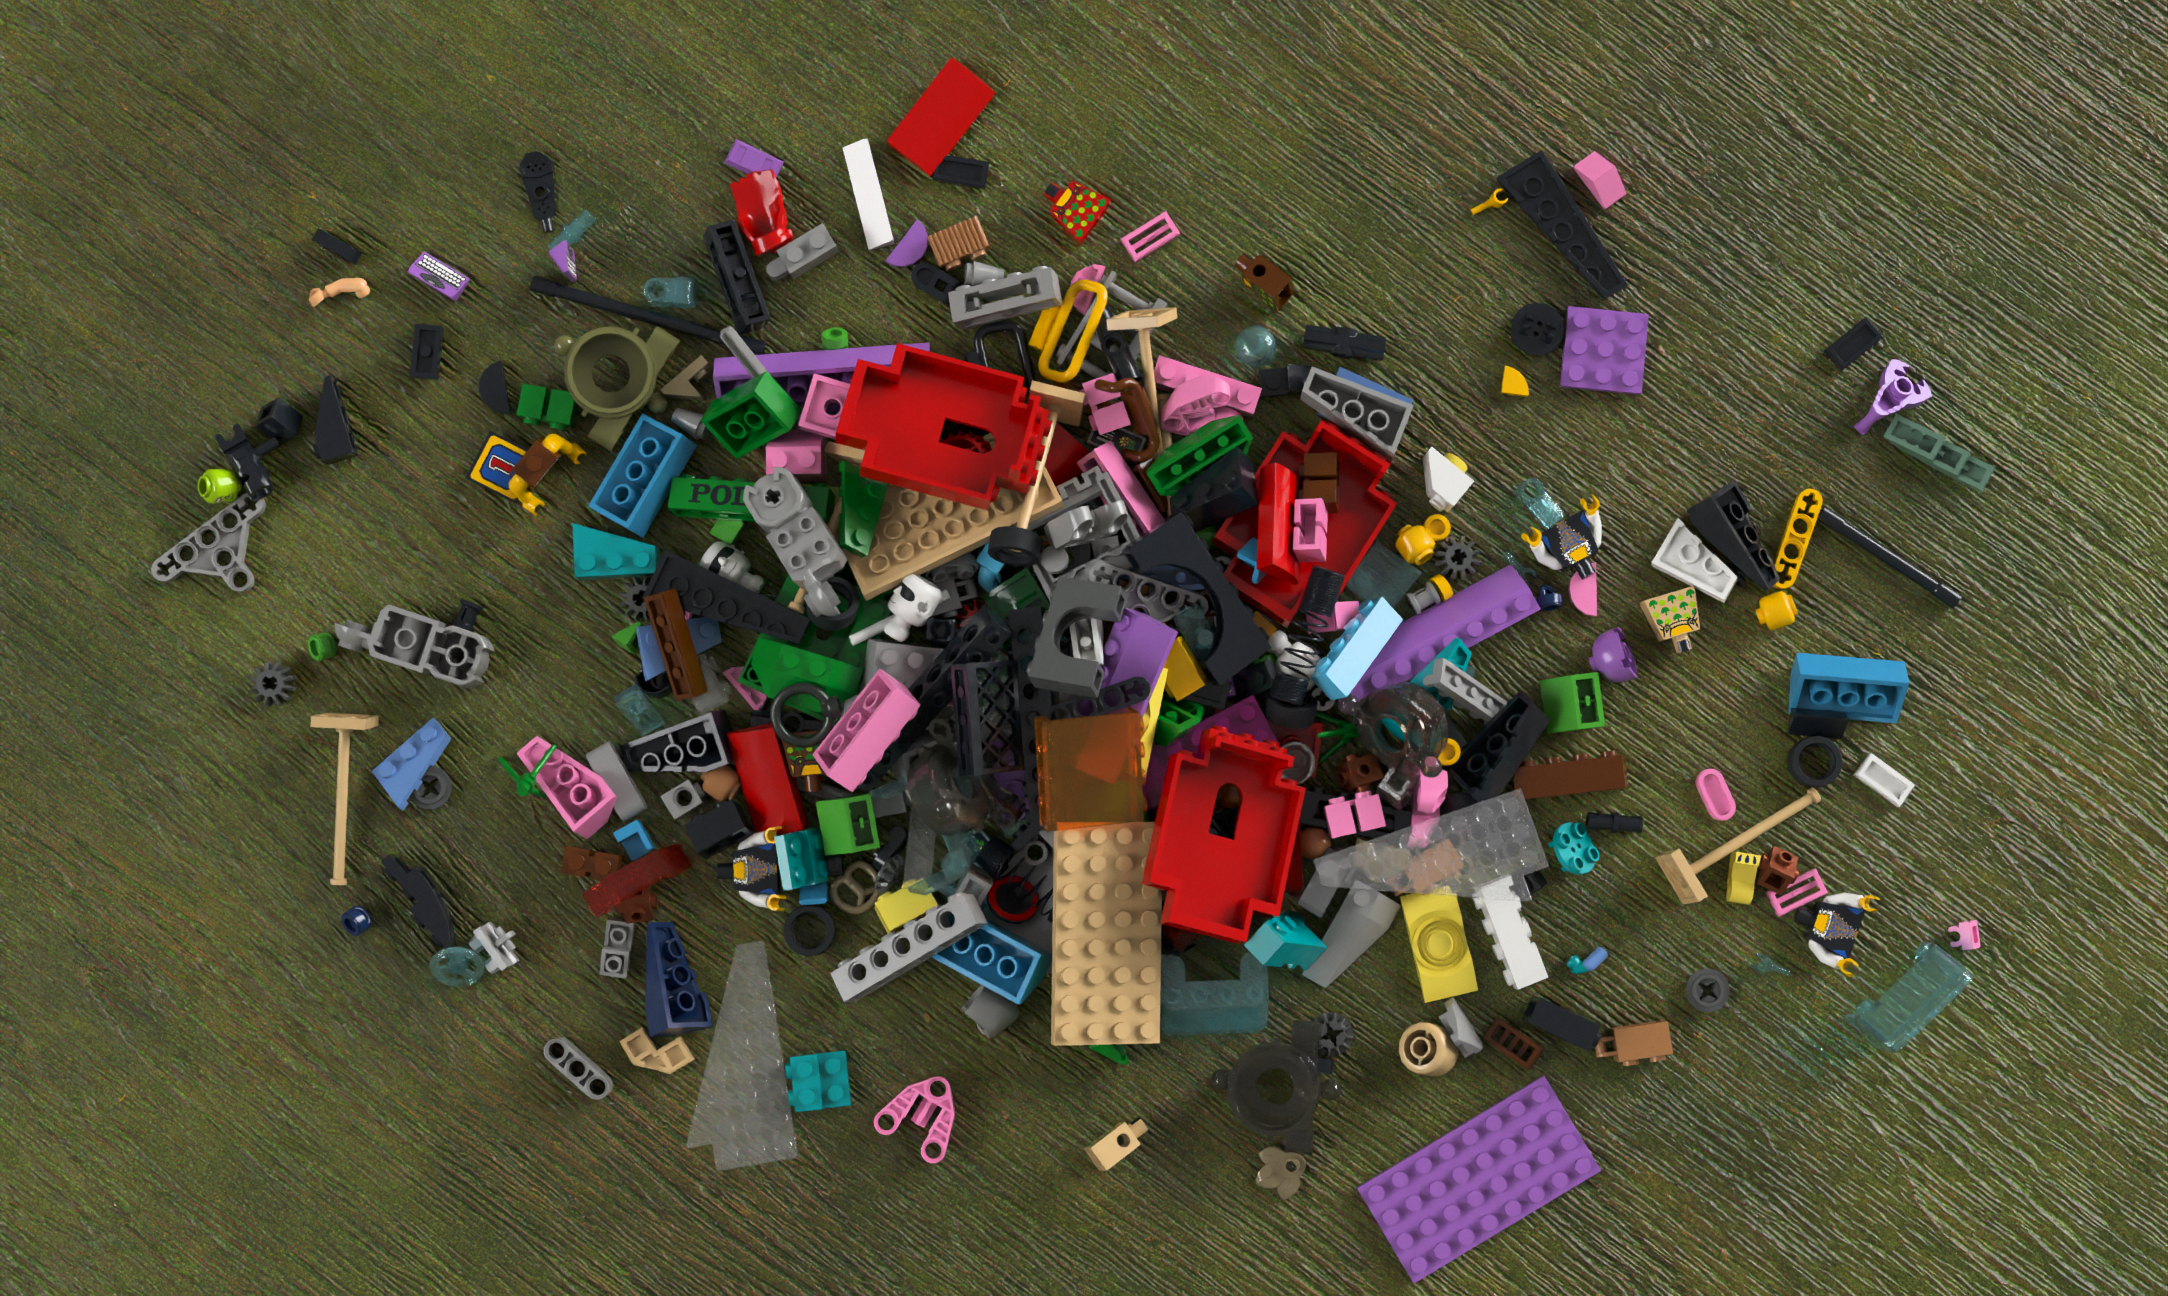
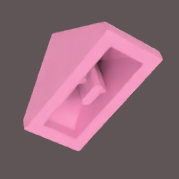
M1594 151L1573 166L1575 172L1604 210L1627 194L1616 167Z

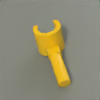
M1499 188L1493 192L1490 199L1486 200V202L1470 209L1471 213L1475 215L1492 206L1500 208L1509 198L1499 201L1496 195L1504 190Z

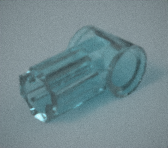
M1531 478L1518 484L1516 497L1528 507L1546 530L1565 516V513L1545 491L1541 481ZM1527 484L1534 486L1536 489L1533 499L1528 498L1524 493V488Z

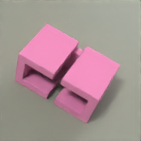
M1114 373L1082 383L1084 389L1079 391L1085 393L1084 406L1089 404L1091 407L1092 415L1088 416L1093 431L1098 430L1099 434L1102 435L1131 425L1123 401L1101 409H1097L1096 406L1121 396V392L1108 393L1095 388V382L1098 379L1117 382Z
M1322 498L1295 499L1294 523L1296 527H1294L1293 551L1299 563L1326 562L1327 538L1325 534H1327L1328 511Z
M1371 790L1356 793V799L1345 801L1344 796L1329 799V805L1323 806L1330 839L1356 833L1350 807L1352 805L1354 806L1359 832L1385 827L1386 824L1379 794L1372 795Z

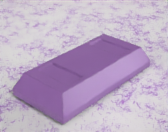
M735 139L724 163L746 174L771 169L777 177L784 162Z

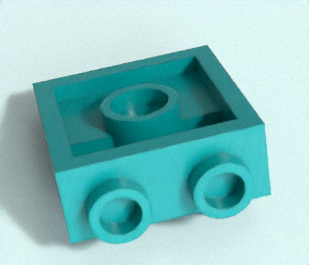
M820 827L774 836L783 891L828 881L829 869L824 857Z
M846 1050L795 1055L790 1057V1062L785 1063L787 1079H792L793 1090H788L789 1106H795V1112L851 1105Z

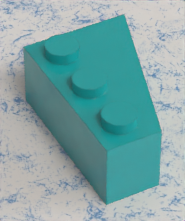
M572 523L575 578L579 580L653 576L660 561V549L656 546Z
M1290 909L1281 913L1279 917L1265 922L1244 944L1263 965L1282 967L1285 963L1292 969L1300 965L1302 970H1308L1328 948L1304 924L1305 920L1295 911L1292 912Z

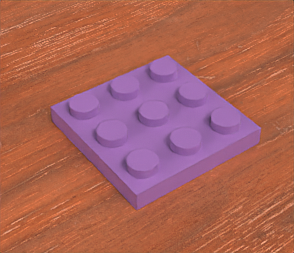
M1568 306L1560 387L1641 395L1649 314Z

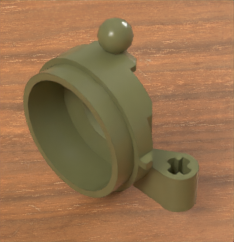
M658 326L646 343L637 336L640 330L636 327L633 332L619 327H601L585 333L576 342L568 335H561L554 342L556 353L561 356H567L564 366L565 383L573 400L583 409L581 415L586 417L590 413L599 417L588 438L610 452L620 440L624 428L635 412L642 409L646 404L648 409L655 414L663 413L668 407L666 396L662 393L653 392L657 375L666 361L671 358L681 340ZM606 356L621 358L627 364L630 371L628 383L623 389L616 392L603 391L593 381L592 371L595 364Z

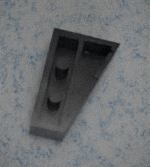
M1236 446L1169 498L1171 514L1182 512V514L1188 515L1194 524L1192 529L1196 533L1258 505L1254 464Z

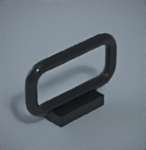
M999 321L981 326L973 338L975 351L966 353L963 358L964 361L990 368L984 346L985 337L989 334L1003 331L1012 332L1016 339L1029 394L1032 380L1036 381L1022 327L1013 321Z

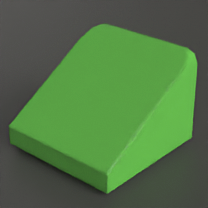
M717 519L710 534L731 546L736 543L747 524L743 521Z
M638 621L617 632L611 638L619 647L635 655L639 650L636 628L643 626V624Z

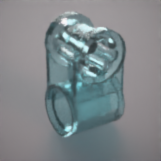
M690 277L651 278L644 285V294L648 302L655 307L694 308L696 307V279ZM659 287L661 292L658 294V297H654L652 292H655L656 288Z

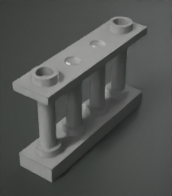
M1111 271L1109 276L1104 275L1099 282L1104 285L1107 293L1112 294L1137 310L1167 308L1168 303L1160 298L1157 299L1155 304L1152 302L1148 304L1114 284L1117 273ZM1097 296L1068 344L1063 343L1057 351L1055 357L1058 359L1057 367L1060 369L1063 368L1066 361L1071 363L1075 354L1072 351L1083 334L1089 319L1088 316L1092 312ZM1155 327L1149 330V335L1152 334ZM1135 329L1121 330L1130 336L1129 339L1132 340L1130 351L1134 360H1136L1140 354L1138 331H1135ZM1094 334L1090 344L1102 350L1101 343L1097 335ZM1112 345L1110 348V352H1116L1117 350H1119V348L1114 345ZM1086 359L1083 360L1080 368L1096 379L1114 373L1111 371L1106 372Z

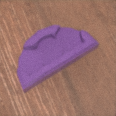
M918 219L885 262L898 268L913 266L924 257L928 249V235L925 226Z

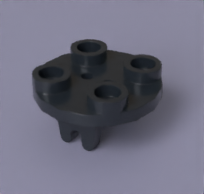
M1537 302L1527 304L1517 311L1511 321V341L1519 350L1527 355H1548L1558 347L1563 339L1564 324L1562 317L1556 309L1547 304Z

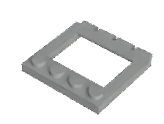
M1096 466L1081 474L1085 483L1080 485L1077 477H1074L1058 485L1057 488L1061 494L1060 497L1064 507L1030 522L1027 530L1032 531L1102 494L1108 504L1120 501L1121 498L1108 472L1102 474L1099 466ZM1129 513L1126 523L1121 527L1127 542L1092 560L1099 559L1130 570L1133 569L1121 551L1140 537ZM1040 551L1039 560L1032 567L1051 603V589L1053 586H1056L1058 577L1054 579L1053 574L1046 571L1042 566V553ZM1090 561L1060 575V577L1088 581L1085 577V567ZM1101 567L1099 570L1093 571V575L1096 578L1098 575L1104 576L1107 579L1110 577L1109 574L1101 570Z

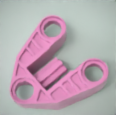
M1201 375L1176 387L1161 409L1160 424L1161 428L1167 432L1187 436L1210 421L1234 415H1240L1242 420L1243 417L1237 411L1223 407L1230 402V386L1228 383L1215 376Z
M1417 764L1410 811L1412 815L1408 834V846L1425 848L1437 830V823L1440 819V805L1445 800L1448 788L1447 771L1433 765Z
M934 1076L908 1085L880 1110L874 1119V1127L880 1134L889 1135L898 1128L902 1119L906 1117L920 1094L923 1096V1099L910 1120L925 1128L937 1106H940L942 1110L930 1128L929 1134L921 1147V1155L929 1163H937L944 1158L955 1117L951 1085L942 1076ZM935 1081L943 1082L946 1086L945 1094L939 1097L934 1096L930 1091L931 1084ZM884 1114L891 1115L894 1119V1126L889 1130H884L879 1126V1118ZM929 1143H937L941 1147L939 1157L930 1158L926 1154V1146Z

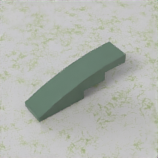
M1898 414L1895 415L1883 436L1885 440L1904 452L1980 493L1983 492L1995 471L1994 466L1971 456L1969 451L1946 441V437Z

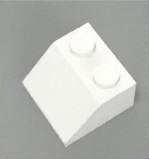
M1431 447L1422 458L1426 495L1430 498L1429 503L1440 512L1444 509L1448 512L1472 485L1474 480Z

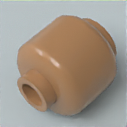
M728 765L703 772L700 779L704 780L702 790L719 802L727 799L733 800L741 788L738 772Z

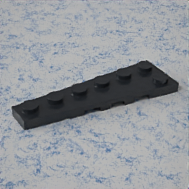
M1540 150L1496 178L1500 186L1603 300L1628 286V283L1543 150Z
M664 550L643 595L645 597L675 588L683 611L798 644L802 643L812 622L809 617L668 550Z

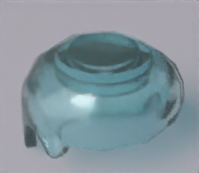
M1258 325L1244 328L1237 335L1234 344L1239 359L1256 369L1268 366L1275 359L1278 350L1272 333Z

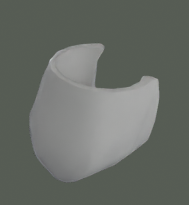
M983 985L972 994L962 1007L965 1014L977 1022L979 1031L989 1039H992L1008 1028L1020 1014L1018 1004Z

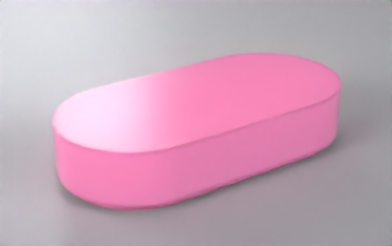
M1715 769L1702 770L1697 775L1695 784L1709 815L1718 821L1730 819L1735 813L1736 804L1722 774Z

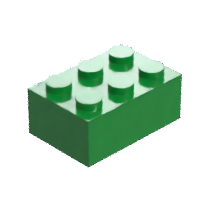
M765 371L713 400L700 421L737 459L790 431L802 409L771 375Z

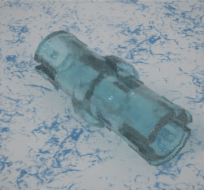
M584 208L569 225L565 224L563 226L564 230L548 243L547 247L551 250L564 240L570 246L575 241L578 243L581 240L580 236L597 220Z

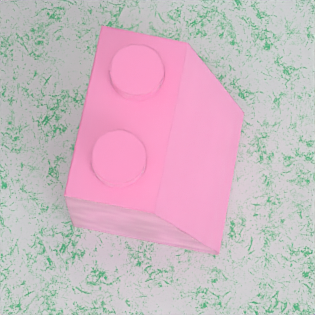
M791 428L790 431L767 442L766 475L773 474L774 467H782L788 469L800 482H827L826 453L824 452L826 437L801 430L800 428L797 430Z

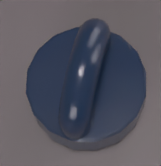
M1541 585L1539 588L1540 597L1535 599L1540 607L1539 611H1551L1562 607V595L1555 593L1549 585Z
M354 906L341 916L342 925L348 933L354 936L361 935L372 924L370 914L361 906Z

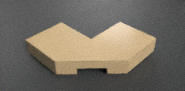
M642 1027L619 1041L632 1064L672 1074L695 1060L682 1036L657 1050L646 1029Z

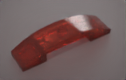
M678 843L670 845L617 870L583 893L582 897L595 918H598L620 906L621 901L664 878L669 880L691 868L692 865Z

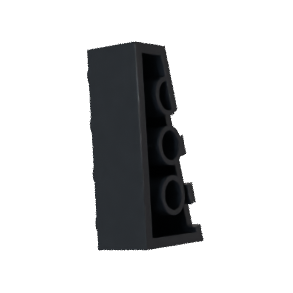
M1519 690L1461 750L1458 761L1452 765L1445 766L1444 769L1489 812L1550 719Z

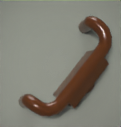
M1123 378L1117 382L1102 379L1096 380L1095 388L1097 390L1108 393L1121 392V398L1134 432L1148 435L1149 438L1148 447L1144 451L1139 452L1124 448L1121 451V456L1134 462L1150 460L1157 453L1160 439L1157 431L1158 424L1144 387H1141L1132 378Z

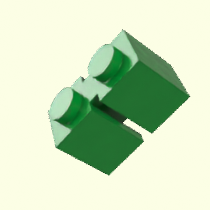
M523 383L516 415L524 419V424L539 426L540 422L550 423V428L558 431H566V427L574 428L579 405L573 400L569 392L557 389L547 391L548 388Z

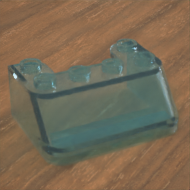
M1251 952L1244 954L1240 960V979L1185 981V965L1182 959L1173 954H1161L1160 1029L1165 1034L1179 1036L1256 1033L1266 1027L1268 1022L1269 994L1268 968Z

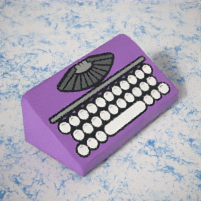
M566 240L549 250V255L571 283L577 281L575 253Z
M423 252L407 271L413 277L457 302L470 281L468 277L426 252Z

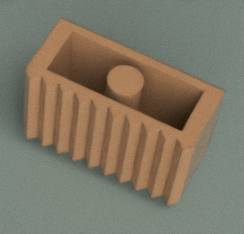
M977 216L927 236L940 270L945 268L947 271L955 270L962 266V261L969 258L972 261L979 260L987 255L985 251L990 250Z

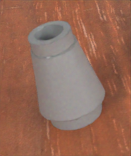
M977 261L966 263L964 284L975 286L981 284L986 279L999 280L1004 278V269Z
M677 408L674 411L671 422L675 423L694 439L706 440L711 433L700 421L704 414Z

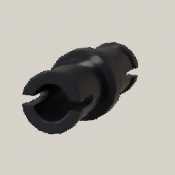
M1587 812L1585 826L1586 829L1609 830L1610 833L1614 834L1618 831L1641 834L1643 818L1642 816L1619 815L1618 812H1611V814Z

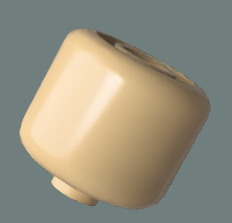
M1424 1022L1411 1025L1403 1032L1399 1041L1401 1061L1407 1069L1416 1074L1426 1076L1443 1075L1454 1067L1458 1059L1459 1048L1452 1041L1446 1028L1441 1025Z

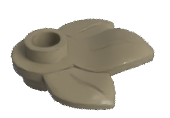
M1270 1146L1261 1150L1259 1156L1265 1165L1257 1174L1256 1184L1264 1188L1277 1187L1281 1199L1290 1198L1300 1187L1299 1176L1305 1171V1158L1297 1151L1285 1152L1276 1146ZM1287 1162H1294L1296 1168L1290 1169L1287 1166Z

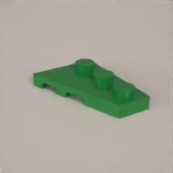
M843 460L839 462V472L842 473V485L839 486V497H842V513L839 514V546L863 558L868 556L889 484L860 476V468Z

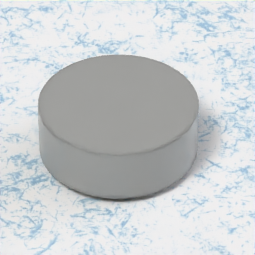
M1051 545L1042 552L1041 563L1046 571L1058 574L1067 568L1069 556L1064 548L1055 549Z

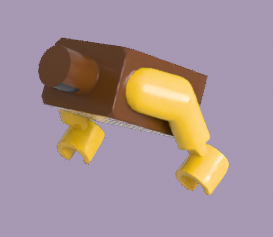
M552 433L547 435L546 438L543 436L538 438L509 474L512 477L509 481V489L523 503V508L534 515H537L535 512L538 505L544 507L545 504L532 495L531 491L562 454H566L575 464H579L580 462L577 460V457L581 454L587 455L577 443H571L557 434Z

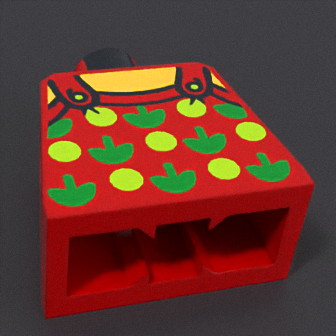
M1071 181L1065 190L1052 182L1043 194V196L1054 203L1050 209L1052 219L1079 246L1082 245L1111 204V200L1074 181Z

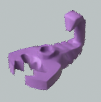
M1892 359L1884 368L1879 382L1880 389L1875 396L1869 413L1853 426L1862 436L1876 420L1898 412L1901 409L1917 407L1925 403L1932 396L1924 379L1913 386L1912 382L1904 377L1911 368L1906 363Z

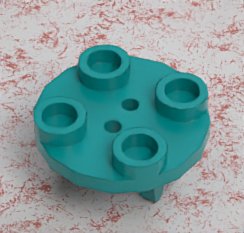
M1568 822L1559 825L1554 832L1553 841L1548 843L1550 848H1554L1557 859L1562 865L1561 869L1563 872L1569 871L1571 874L1578 876L1591 871L1595 862L1600 857L1599 851L1593 846L1592 840L1587 834L1586 827L1581 822Z

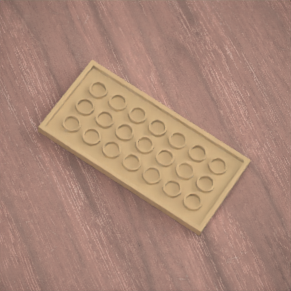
M989 433L983 436L984 441H987L993 449V447L995 446V439L993 435ZM1045 466L1029 523L1064 507V503ZM889 484L868 556L861 558L842 548L864 598L867 601L898 586L909 575L919 576L988 543L991 531L997 527H1016L1025 494L1000 487L996 503L990 502L987 511ZM838 527V529H837V531H836V536H837V538H838V541H839V527Z
M1054 821L1051 1045L1160 1043V922L1162 917V890L1141 884L1155 822Z

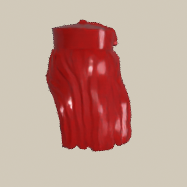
M773 170L751 172L746 174L745 179L741 178L739 182L735 181L730 184L737 210L738 228L745 239L752 244L755 256L771 252L777 253L778 249L793 240L792 230L786 228L788 220L782 191Z

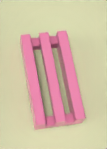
M1165 211L1123 237L1121 242L1131 255L1134 263L1178 237L1180 232ZM1163 220L1166 221L1167 224L1152 232L1148 236L1144 237L1140 241L1136 242L1132 246L1129 243L1131 240L1138 237L1147 230L1151 229ZM1167 230H1172L1171 233L1136 254L1135 250Z
M1816 868L1799 875L1795 882L1787 888L1812 876L1814 878L1813 881L1779 898H1776L1775 894L1777 893L1771 890L1765 892L1778 917L1828 893ZM1818 886V891L1781 908L1780 903Z

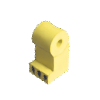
M1741 852L1731 853L1727 877V902L1751 904L1757 867L1760 865L1761 855Z

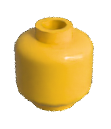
M1409 524L1399 530L1397 533L1399 537L1395 542V547L1408 564L1419 566L1433 557L1435 542L1422 525L1412 527Z
M1783 591L1760 598V608L1755 610L1760 624L1766 623L1770 630H1776L1793 624L1795 616L1798 615L1792 595H1786Z

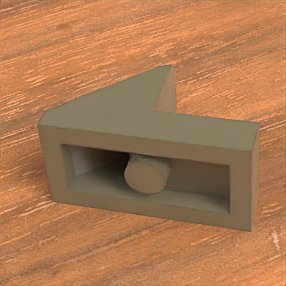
M701 355L660 390L667 398L704 401L691 384L695 381L699 383L709 375L708 370L711 366Z

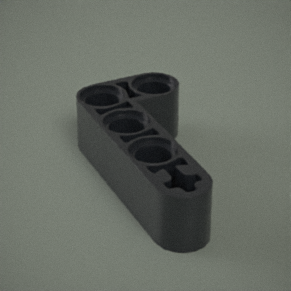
M1133 677L1100 689L1098 698L1079 696L1052 706L1048 710L1046 718L1057 750L1065 756H1073L1079 753L1082 748V738L1077 725L1147 700L1152 691L1149 681L1143 677ZM1135 682H1139L1140 685H1146L1142 697L1134 693L1128 695L1131 701L1125 702V694L1120 688L1121 686L1126 685L1125 689L1128 691L1135 688ZM1114 690L1120 695V701L1116 706L1110 707L1105 702V695L1109 691ZM1084 700L1091 701L1094 706L1093 712L1088 716H1083L1079 712V704ZM1058 709H1063L1067 713V721L1063 725L1055 724L1052 718L1053 713ZM1068 735L1073 736L1077 742L1076 748L1070 752L1062 747V740Z

